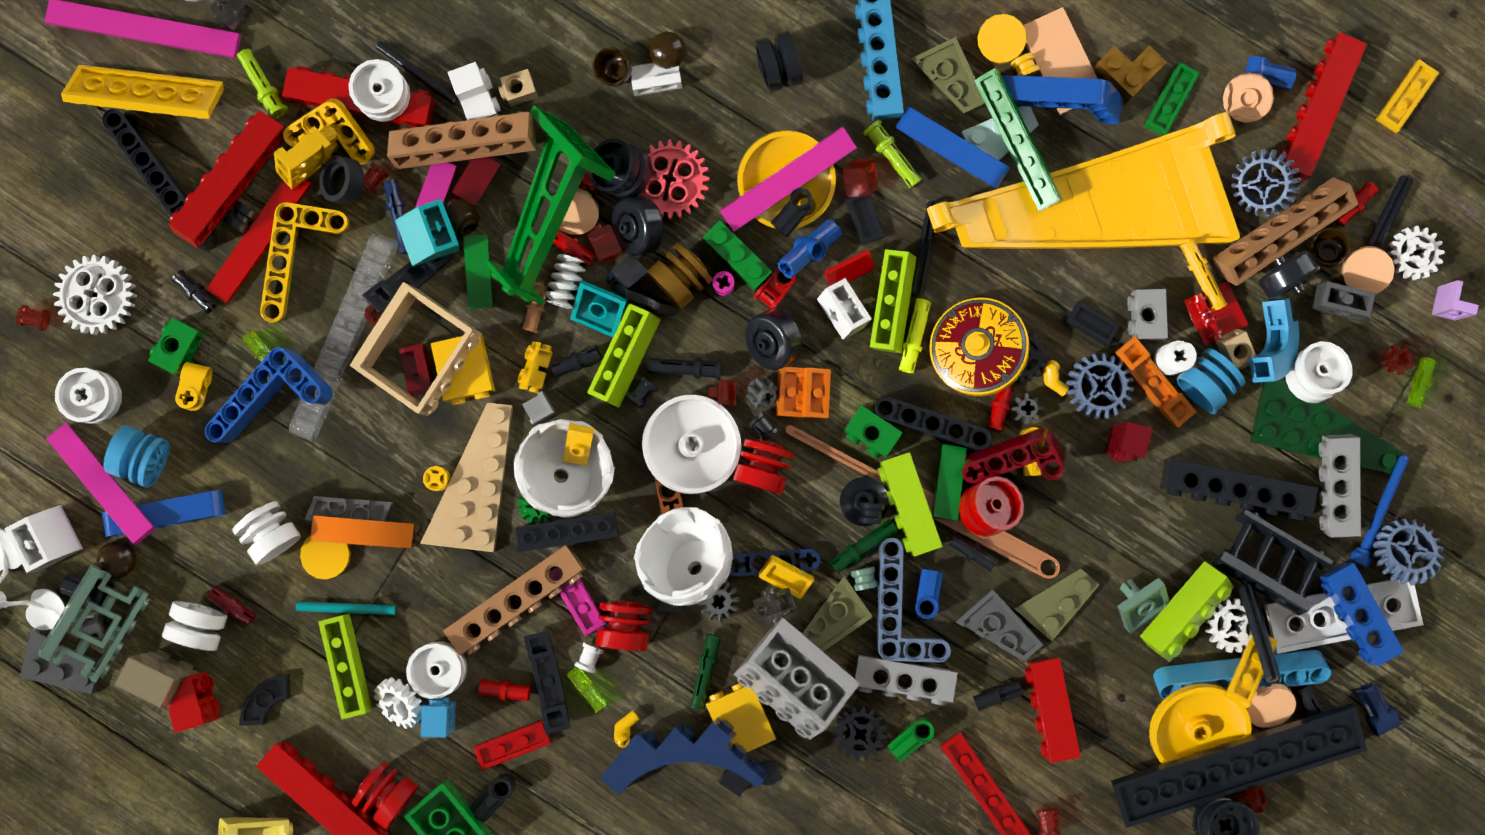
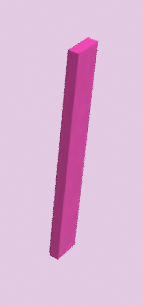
M49 0L44 21L48 25L237 59L241 39L239 33L60 0Z

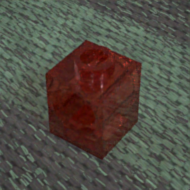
M604 223L599 224L591 229V233L587 234L601 264L623 255L610 224L606 226Z

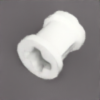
M584 642L582 645L584 647L579 661H576L575 666L587 672L595 673V665L599 655L603 654L604 649Z

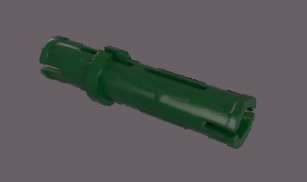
M888 519L884 522V525L879 526L855 544L848 545L844 552L830 560L829 563L836 570V573L839 574L854 562H860L861 557L880 545L885 539L897 533L898 529Z
M706 633L702 655H699L698 659L700 665L690 704L691 708L705 710L714 667L715 664H718L719 660L717 659V654L722 639L721 636Z

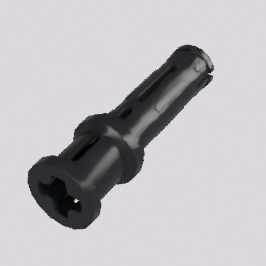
M649 357L647 372L694 375L696 379L709 377L721 381L722 359L718 358L717 361L702 360L701 357H697L693 361Z

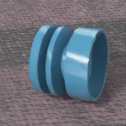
M1206 348L1202 352V357L1196 358L1195 364L1197 368L1191 367L1183 371L1176 379L1183 392L1196 405L1210 414H1216L1226 404L1227 399L1224 394L1234 396L1237 392L1236 389H1241L1246 383L1244 377L1232 362L1211 348Z
M124 425L115 433L109 443L104 457V471L121 479L128 477L130 482L149 488L158 480L165 467L169 455V442L164 438H157L153 434L145 436L142 430Z

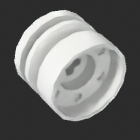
M277 501L251 511L232 529L236 537L243 535L239 539L242 545L254 541V544L247 550V553L256 566L276 558L301 538L300 533L292 522L279 525L286 517V513L284 511L278 512L281 506Z

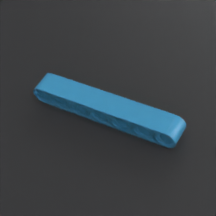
M1318 650L1274 654L1281 678L1274 682H1267L1263 675L1259 687L1263 685L1268 687L1272 683L1282 684L1286 687L1319 684L1330 678L1331 670L1323 654ZM1241 658L1165 666L1157 669L1153 674V678L1162 699H1165L1174 691L1192 684L1208 683L1227 689Z

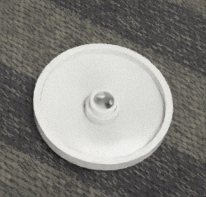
M683 395L665 402L651 415L644 429L642 450L649 470L660 483L676 492L699 494L718 487L731 476L740 458L741 438L735 420L718 402L700 395Z

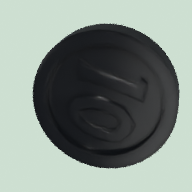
M771 760L760 762L766 768L765 772L769 774L762 782V785L771 786L775 784L780 778L779 766Z

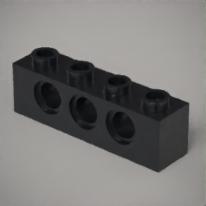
M616 512L515 527L519 552L620 537Z

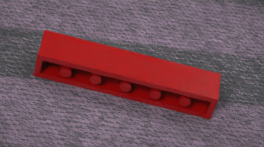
M1341 32L1327 40L1323 48V52H1326L1323 60L1317 63L1314 69V74H1316L1314 82H1310L1304 94L1307 96L1306 101L1299 106L1295 117L1298 118L1295 127L1292 126L1287 133L1286 140H1288L1286 148H1282L1278 154V157L1283 153L1286 154L1285 163L1291 159L1294 161L1289 168L1291 170L1298 168L1299 172L1293 174V178L1299 177L1303 182L1312 176L1367 43Z
M297 66V69L288 67L282 96L288 102L318 107L325 101L334 98L340 100L350 114L369 118L355 105L350 96L349 81L351 76L345 75L344 78L335 77L334 73L328 71L315 73L311 72L310 68L304 66ZM416 90L415 93L410 92L408 107L402 115L386 122L415 128L431 125L436 102L430 96V93L426 91ZM335 107L330 108L332 111H337Z
M260 110L255 116H251L247 120L245 129L241 134H237L232 139L229 149L219 155L214 168L203 175L198 188L188 194L183 207L172 214L168 225L173 233L199 249L283 142L284 126Z
M282 740L276 743L256 766L331 834H391L388 828L385 830L371 819L372 815L369 811L364 814L362 812L363 807L356 808L352 805V796L346 791L338 790L334 786L335 782L328 775H321L315 769L316 765L310 759H303L296 753L298 751L297 748L290 742Z

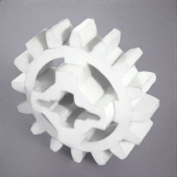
M1414 226L1411 230L1406 228L1401 230L1402 234L1398 233L1393 236L1396 241L1388 244L1393 248V251L1387 254L1393 257V265L1396 264L1397 266L1394 271L1395 273L1403 271L1404 279L1412 276L1413 280H1417L1420 277L1423 279L1429 277L1430 273L1438 271L1435 265L1443 263V260L1438 257L1444 254L1445 251L1438 249L1442 241L1436 242L1434 240L1437 236L1436 233L1428 235L1429 228L1426 227L1420 231L1419 226ZM1415 250H1416V251L1422 250V252L1418 253V255H1416V256H1415V255H1413V256H1411V257L1409 256V255L1412 254L1413 251H1415Z
M1229 599L1223 601V605L1219 604L1216 607L1217 610L1211 619L1204 621L1210 624V628H1207L1205 632L1212 633L1213 636L1210 637L1209 641L1213 643L1218 641L1216 646L1218 649L1225 647L1226 652L1232 653L1233 649L1236 652H1242V646L1246 647L1252 634L1243 603L1240 605V599H1233L1232 604ZM1237 609L1241 611V613L1233 615L1232 612H1229V610ZM1231 621L1236 622L1234 624L1235 630L1229 629L1232 626ZM1230 636H1233V638L1236 639L1237 641H1236V642H1228V641L1225 640V638H1229Z
M391 677L382 681L374 690L376 693L374 698L379 701L377 707L383 709L382 714L390 722L394 720L398 727L403 725L407 729L409 726L412 728L420 721L422 706L419 704L422 701L415 697L416 692L408 684L404 686L400 679L395 682L394 678Z

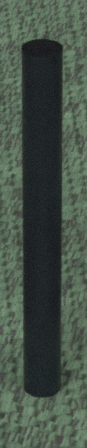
M382 41L376 44V50L453 105L457 102L458 97L410 61Z

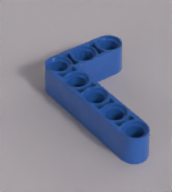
M1001 75L1016 106L1088 109L1099 122L1106 124L1120 123L1123 97L1113 84L1107 80Z
M274 348L205 427V436L211 442H233L285 382L304 402L310 404L325 405L329 403L332 399V389L298 352L286 348ZM286 355V361L283 364V357ZM302 372V378L299 381V374ZM270 373V380L267 382V376ZM318 389V396L315 398V390ZM254 391V398L252 400L251 395Z

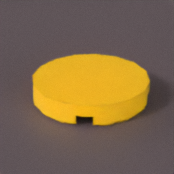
M1007 14L994 15L986 20L978 34V47L983 56L997 64H1006L1017 59L1022 54L1027 42L1026 30L1022 23L1014 16Z
M310 535L301 547L300 558L302 566L308 574L318 579L338 577L350 563V546L345 543L313 541Z

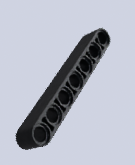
M117 109L107 110L102 117L104 127L171 217L175 211L183 207L187 194L134 122ZM121 118L120 124L114 127L115 120ZM135 137L134 144L128 146L130 138ZM149 156L148 164L143 166V159ZM163 175V182L160 185H157V178ZM177 194V202L171 205V197ZM214 231L210 233L199 249L209 251L216 246L217 236Z

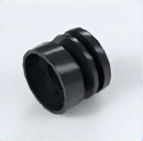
M1221 797L1200 804L1194 811L1192 827L1195 835H1259V823L1254 812L1248 806L1229 798Z

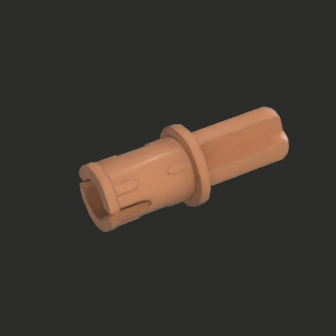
M536 283L534 288L546 300L545 292L548 291V286ZM532 301V303L526 305L528 310L522 326L523 330L537 333L542 312L545 313L543 309L545 302L541 305Z

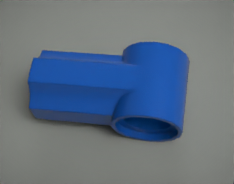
M1260 56L1249 57L1245 73L1260 74L1269 81L1272 87L1287 91L1292 89L1297 74L1294 68L1270 63L1269 59Z
M921 569L914 611L922 619L933 618L938 612L942 572ZM925 600L929 601L932 605V611L928 615H924L920 611V604Z

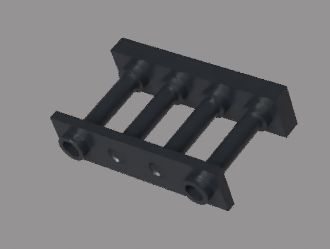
M1244 510L1237 514L1235 520L1242 523L1243 526L1230 552L1224 551L1215 556L1212 565L1245 585L1252 584L1254 590L1298 616L1309 612L1313 603L1306 599L1305 593L1317 568L1322 570L1332 565L1333 560L1326 557L1323 551L1312 549L1261 519V516L1254 511ZM1254 530L1265 538L1252 564L1248 565L1240 560L1239 555L1251 531ZM1273 543H1276L1286 549V552L1274 577L1270 578L1262 573L1261 568ZM1295 556H1298L1308 562V565L1296 590L1292 591L1284 586L1283 580Z

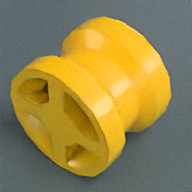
M1032 52L1024 54L1010 63L1012 68L1016 69L1017 76H1034L1041 71L1039 65H1036Z
M438 466L428 468L423 475V483L428 489L433 491L446 489L451 480L449 471Z

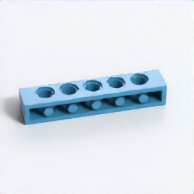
M858 0L859 4L855 5L856 19H861L862 27L858 28L859 43L864 44V52H861V64L867 70V76H864L865 91L869 90L870 100H866L868 115L872 114L873 121L879 119L881 121L900 119L904 111L890 0H877L871 3L867 0ZM877 18L881 24L879 26H872L868 20ZM875 41L880 42L884 48L875 50L871 47V43ZM882 65L885 67L886 73L878 74L874 71V67ZM885 89L888 91L889 96L887 98H880L876 91Z

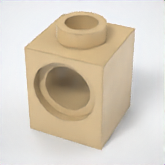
M528 69L500 78L502 86L498 87L502 100H507L511 107L538 98ZM514 85H523V89L521 90V92H511V89Z
M1234 329L1215 341L1220 353L1232 362L1237 369L1249 366V358L1256 356L1246 331ZM1239 345L1240 351L1234 356V349Z

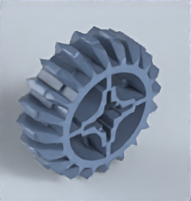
M1267 149L1261 150L1260 156L1254 151L1251 153L1252 160L1246 156L1242 159L1245 165L1238 164L1236 166L1237 170L1241 173H1234L1232 175L1234 179L1239 180L1231 184L1232 188H1239V191L1235 192L1233 196H1242L1243 199L1238 204L1241 206L1247 202V212L1255 207V215H1260L1263 209L1264 215L1270 216L1272 208L1275 214H1279L1281 212L1280 206L1283 209L1289 208V203L1286 200L1291 202L1296 200V197L1291 192L1298 193L1300 191L1299 187L1293 186V183L1301 182V178H1293V174L1299 172V169L1294 168L1291 170L1289 168L1294 161L1291 159L1285 163V153L1276 158L1277 150H1272L1269 157ZM1261 163L1257 179L1247 180L1251 169L1256 164ZM1269 164L1279 168L1284 178L1275 176ZM1265 177H1267V180L1275 182L1267 186V188H1264L1265 185L1262 186L1261 183L1255 184L1265 179ZM1280 185H1285L1281 197L1271 202L1273 189ZM1249 189L1258 190L1260 199H1263V202L1254 198Z
M1095 353L1090 355V361L1087 357L1081 358L1083 366L1075 363L1074 368L1077 372L1070 371L1068 373L1074 380L1066 381V385L1073 386V389L1068 390L1066 393L1067 395H1075V398L1071 399L1070 403L1079 402L1076 408L1077 412L1086 408L1084 412L1085 417H1089L1092 411L1093 417L1096 420L1100 418L1101 413L1104 419L1110 417V412L1113 416L1119 414L1117 407L1124 410L1126 405L1123 401L1129 402L1132 399L1126 394V392L1134 391L1133 387H1127V383L1133 382V378L1126 379L1125 374H1128L1130 370L1128 368L1120 369L1124 364L1122 361L1115 365L1116 357L1113 355L1109 357L1108 361L1105 353L1100 354L1099 360ZM1091 367H1103L1109 371L1100 377L1095 373L1091 374L1088 369ZM1083 377L1085 378L1084 381L1088 384L1089 390L1085 396L1082 392L1081 387ZM1114 378H1116L1118 383L1117 395H1115L1116 392L1111 387V382ZM1105 380L1102 385L1103 390L1094 393L1098 387L1097 383ZM1097 396L1111 401L1107 406H1097L1090 402Z
M1406 518L1401 519L1399 523L1395 520L1389 526L1385 525L1381 532L1376 535L1375 539L1377 541L1373 543V548L1377 551L1373 553V557L1380 559L1376 566H1383L1385 569L1382 571V574L1390 573L1391 581L1399 578L1400 585H1404L1409 582L1410 586H1414L1418 582L1423 584L1427 579H1432L1436 574L1435 572L1441 569L1439 563L1443 561L1444 557L1440 553L1444 547L1437 546L1440 538L1432 537L1434 530H1425L1426 523L1417 526L1416 519L1411 520L1409 523ZM1395 536H1405L1402 542H1391ZM1414 562H1425L1423 568L1411 569V565Z

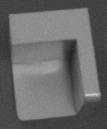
M542 391L537 393L538 396L522 404L531 419V424L534 426L556 415L546 394Z

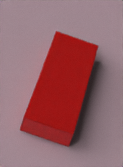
M543 720L475 745L473 749L482 771L552 743L550 735L545 732Z

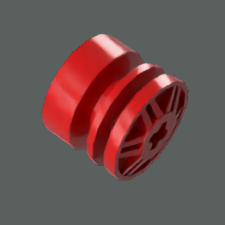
M745 439L743 446L754 450L753 453L742 451L741 456L750 460V464H738L733 480L770 492L783 494L787 479L777 474L778 469L790 470L791 466L782 463L781 459L793 460L794 453L774 443Z
M613 600L600 602V609L610 611V615L600 614L598 618L609 622V627L597 628L595 645L619 650L647 651L649 634L640 631L639 626L649 625L651 620L640 618V614H652V608L634 601Z
M383 761L368 774L359 786L356 796L352 801V805L357 808L364 800H367L362 809L364 814L375 806L377 811L374 814L373 821L385 830L394 822L419 788V785L407 776L396 784L394 782L398 773L396 768L387 776L384 775L390 766L387 761Z

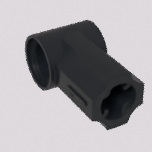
M799 187L792 191L788 203L771 222L772 226L786 237H789L805 216L812 214L816 208V202L808 189ZM808 198L805 205L798 206V202L801 199Z
M67 573L60 585V593L72 597L83 576ZM100 580L96 581L85 600V604L90 600L102 605L108 593L97 589ZM106 583V586L115 589L116 586L114 584Z
M508 773L498 775L469 807L473 815L479 820L486 822L515 790V778ZM498 782L506 783L509 791H500L497 785Z

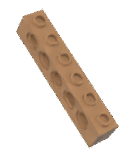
M517 112L509 115H494L480 119L472 118L466 121L424 125L409 129L402 128L389 131L387 157L396 169L535 151L537 124L529 112Z
M1334 177L1289 206V208L1283 210L1214 256L1213 261L1220 277L1236 286L1353 209L1358 205L1351 184Z
M565 545L447 627L443 632L459 656L465 653L470 656L481 648L479 643L485 639H488L490 642L501 634L499 629L505 625L512 627L522 620L520 617L522 613L527 610L529 613H532L542 606L540 602L547 596L552 599L562 592V585L567 582L572 585L583 577L581 572L586 568L571 546ZM555 566L560 567L563 572L560 580H554L551 576V571ZM535 580L539 581L542 585V591L538 595L534 594L531 590V584ZM514 595H518L522 600V604L518 609L511 605V598ZM493 609H497L501 613V620L498 623L491 619ZM473 623L478 624L481 628V633L478 637L471 634L470 628Z

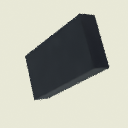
M867 191L845 199L861 246L883 239L885 236L869 192Z
M1080 301L1076 302L1065 321L1068 325L1106 347L1110 345L1121 326Z

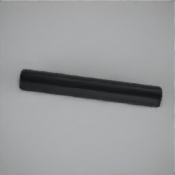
M1406 175L1399 177L1366 246H1375L1381 249L1413 184L1411 177Z
M928 201L911 290V295L922 296L924 294L935 237L927 208L938 204L939 202Z
M1252 584L1243 585L1239 588V593L1267 682L1277 681L1281 678L1254 586Z

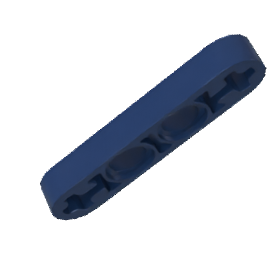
M813 549L733 554V558H737L738 562H746L744 557L750 556L749 566L751 572H745L746 567H740L738 572H734L733 568H731L729 575H759L760 571L753 567V560L758 556H763L768 560L771 555L779 558V556L786 554L792 559L791 565L795 566L796 559L794 553H799L798 558H805L807 553H811L812 557H816V562H812L811 567H807V563H799V569L802 571L815 570L818 568L821 559L818 552Z

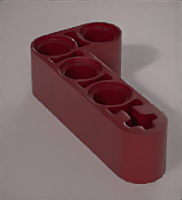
M1042 428L968 455L963 465L962 476L969 483H978L987 478L1037 462L1045 478L1057 480L1063 475L1065 456L1054 433L1049 429ZM1040 440L1047 441L1049 445L1041 446L1037 442ZM1022 449L1026 453L1020 455L1015 453L1014 450ZM998 457L1003 462L995 463L991 458ZM1056 462L1059 466L1053 468L1048 463Z

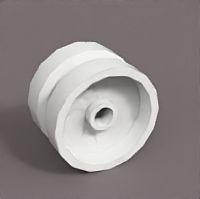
M379 59L368 60L357 66L351 74L349 81L350 96L355 105L369 118L381 122L390 121L402 115L408 107L410 100L409 85L399 70L391 63Z
M1320 341L1309 345L1297 354L1292 369L1286 375V382L1291 392L1297 398L1308 403H1319L1326 401L1349 385L1352 378V364L1348 355L1341 347L1331 342Z
M76 368L67 372L59 380L55 389V402L59 411L66 418L76 422L98 424L110 420L118 412L122 402V391L118 382L110 374L90 368Z
M173 601L169 615L176 621L165 624L162 637L191 648L209 651L217 650L221 637L213 630L224 628L227 615L204 605Z
M445 641L431 642L417 649L409 658L406 668L407 680L412 689L420 696L429 699L443 698L457 690L464 682L467 673L466 658L463 654L459 656L451 643ZM434 666L439 667V669H440V673H439V674H436V670H437V669H436Z

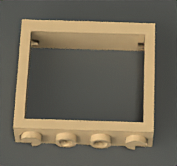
M403 282L350 366L416 413L429 416L438 407V400L442 394L451 387L452 378L456 372H459L466 363L465 358L470 351L476 348L482 333L414 286ZM415 299H418L465 332L421 402L372 368Z

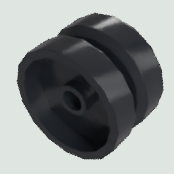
M789 31L775 35L776 50L771 40L767 37L755 40L758 66L770 93L782 90V73L786 83L791 87L803 83L799 58Z
M618 138L607 139L594 149L616 173L612 180L608 181L588 171L590 181L597 189L622 199L638 196L646 189L651 179L652 165L650 157L644 150Z

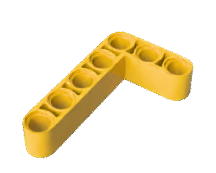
M281 203L276 207L260 309L261 316L265 321L278 323L285 318L299 228L343 234L350 226V221L344 213L337 210L294 203ZM286 208H292L294 211V217L289 221H284L282 218V212ZM311 212H316L319 215V221L315 225H309L306 220L307 215ZM336 216H341L344 219V225L340 229H334L331 225L332 219ZM283 232H287L290 235V242L287 245H280L278 242V237ZM280 256L285 257L287 261L286 267L282 270H278L274 264L275 260ZM274 281H280L283 284V290L279 294H274L271 290V285ZM271 305H276L280 311L279 315L274 319L270 318L267 314V310Z

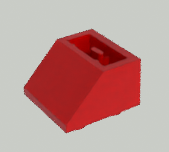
M207 671L185 677L168 707L174 733L220 719V705L214 699L212 692L214 683Z

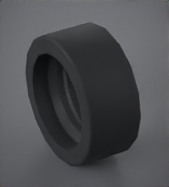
M333 156L326 161L322 168L319 182L324 198L330 202L343 205L352 204L358 199L364 186V172L358 161L343 156ZM345 169V183L339 192L338 180L341 172Z

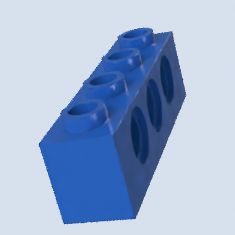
M1345 562L1319 576L1322 581V590L1328 597L1332 598L1335 604L1333 606L1335 613L1340 619L1345 621L1347 625L1346 632L1358 644L1360 648L1358 653L1365 663L1380 666L1404 652L1354 563ZM1346 587H1349L1351 591L1348 599H1345L1343 596V590ZM1358 609H1361L1363 618L1358 622L1355 614ZM1371 631H1374L1376 636L1373 643H1370L1368 640V635Z

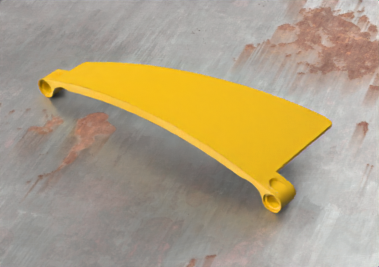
M1224 112L1191 127L1052 172L1050 175L1063 200L1040 212L1024 181L959 201L938 203L927 208V212L934 233L956 228L960 243L964 248L1085 249L1180 246L1191 239L1195 240L1196 245L1230 243L1238 240L1240 234L1209 146L1235 137V130L1229 113Z

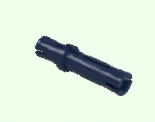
M388 180L382 183L388 202L386 208L390 210L399 253L407 254L395 222L396 219L405 214V200L401 198L398 180Z

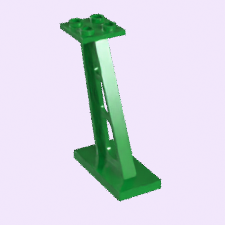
M534 105L529 113L548 133L505 265L503 266L487 260L485 264L492 271L490 273L491 276L501 282L503 285L502 289L510 296H515L516 294L528 303L534 301L543 305L545 300L536 291L533 284L586 170L608 181H611L616 173L566 121ZM563 152L568 157L569 164L558 190L553 196L549 191V185L559 156ZM546 197L550 201V208L539 233L536 234L534 231L535 223ZM530 238H532L534 240V245L524 265V268L520 273V265L522 263Z

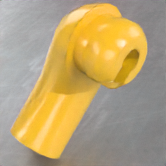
M1051 360L1043 368L1044 383L1063 397L1070 387L1059 380L1060 365L1058 362Z
M634 710L615 724L614 740L621 748H625L629 744L630 727L640 720Z

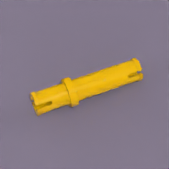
M1191 239L1181 244L1179 247L1189 263L1188 268L1196 276L1213 311L1226 306L1227 302L1206 264L1208 261L1206 257L1203 258L1195 240Z

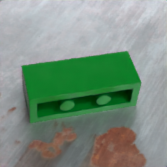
M720 220L702 237L703 243L754 293L772 275V271Z

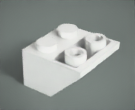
M61 505L25 517L4 528L26 573L40 572L83 549Z

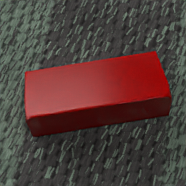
M865 250L826 269L824 277L828 285L831 286L844 278L849 283L873 271L874 264L870 251Z

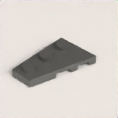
M314 496L305 520L312 522L313 515L386 522L394 502Z
M993 588L956 620V623L988 639L1023 661H1026L1043 646L1040 639Z
M33 628L20 678L94 694L98 680L95 683L91 679L81 676V671L86 663L65 653L58 665L51 660L47 661L39 657L38 652L47 636L40 630ZM61 643L58 644L57 648L54 651L55 653H57V651L59 650L60 646L62 645Z

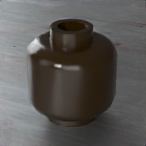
M459 197L453 198L447 203L445 210L455 233L466 235L476 230L480 215L474 205Z

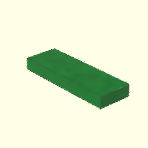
M1179 61L1143 127L1160 136L1167 135L1200 72Z
M489 235L463 236L468 309L494 308L491 270L485 264L487 260H490Z
M941 445L932 518L958 521L963 482L962 469L967 448Z

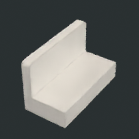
M655 63L632 66L631 78L634 96L682 88L679 66L670 69L660 68Z

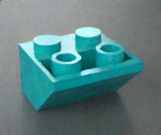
M442 199L418 206L395 220L412 267L459 251V244Z

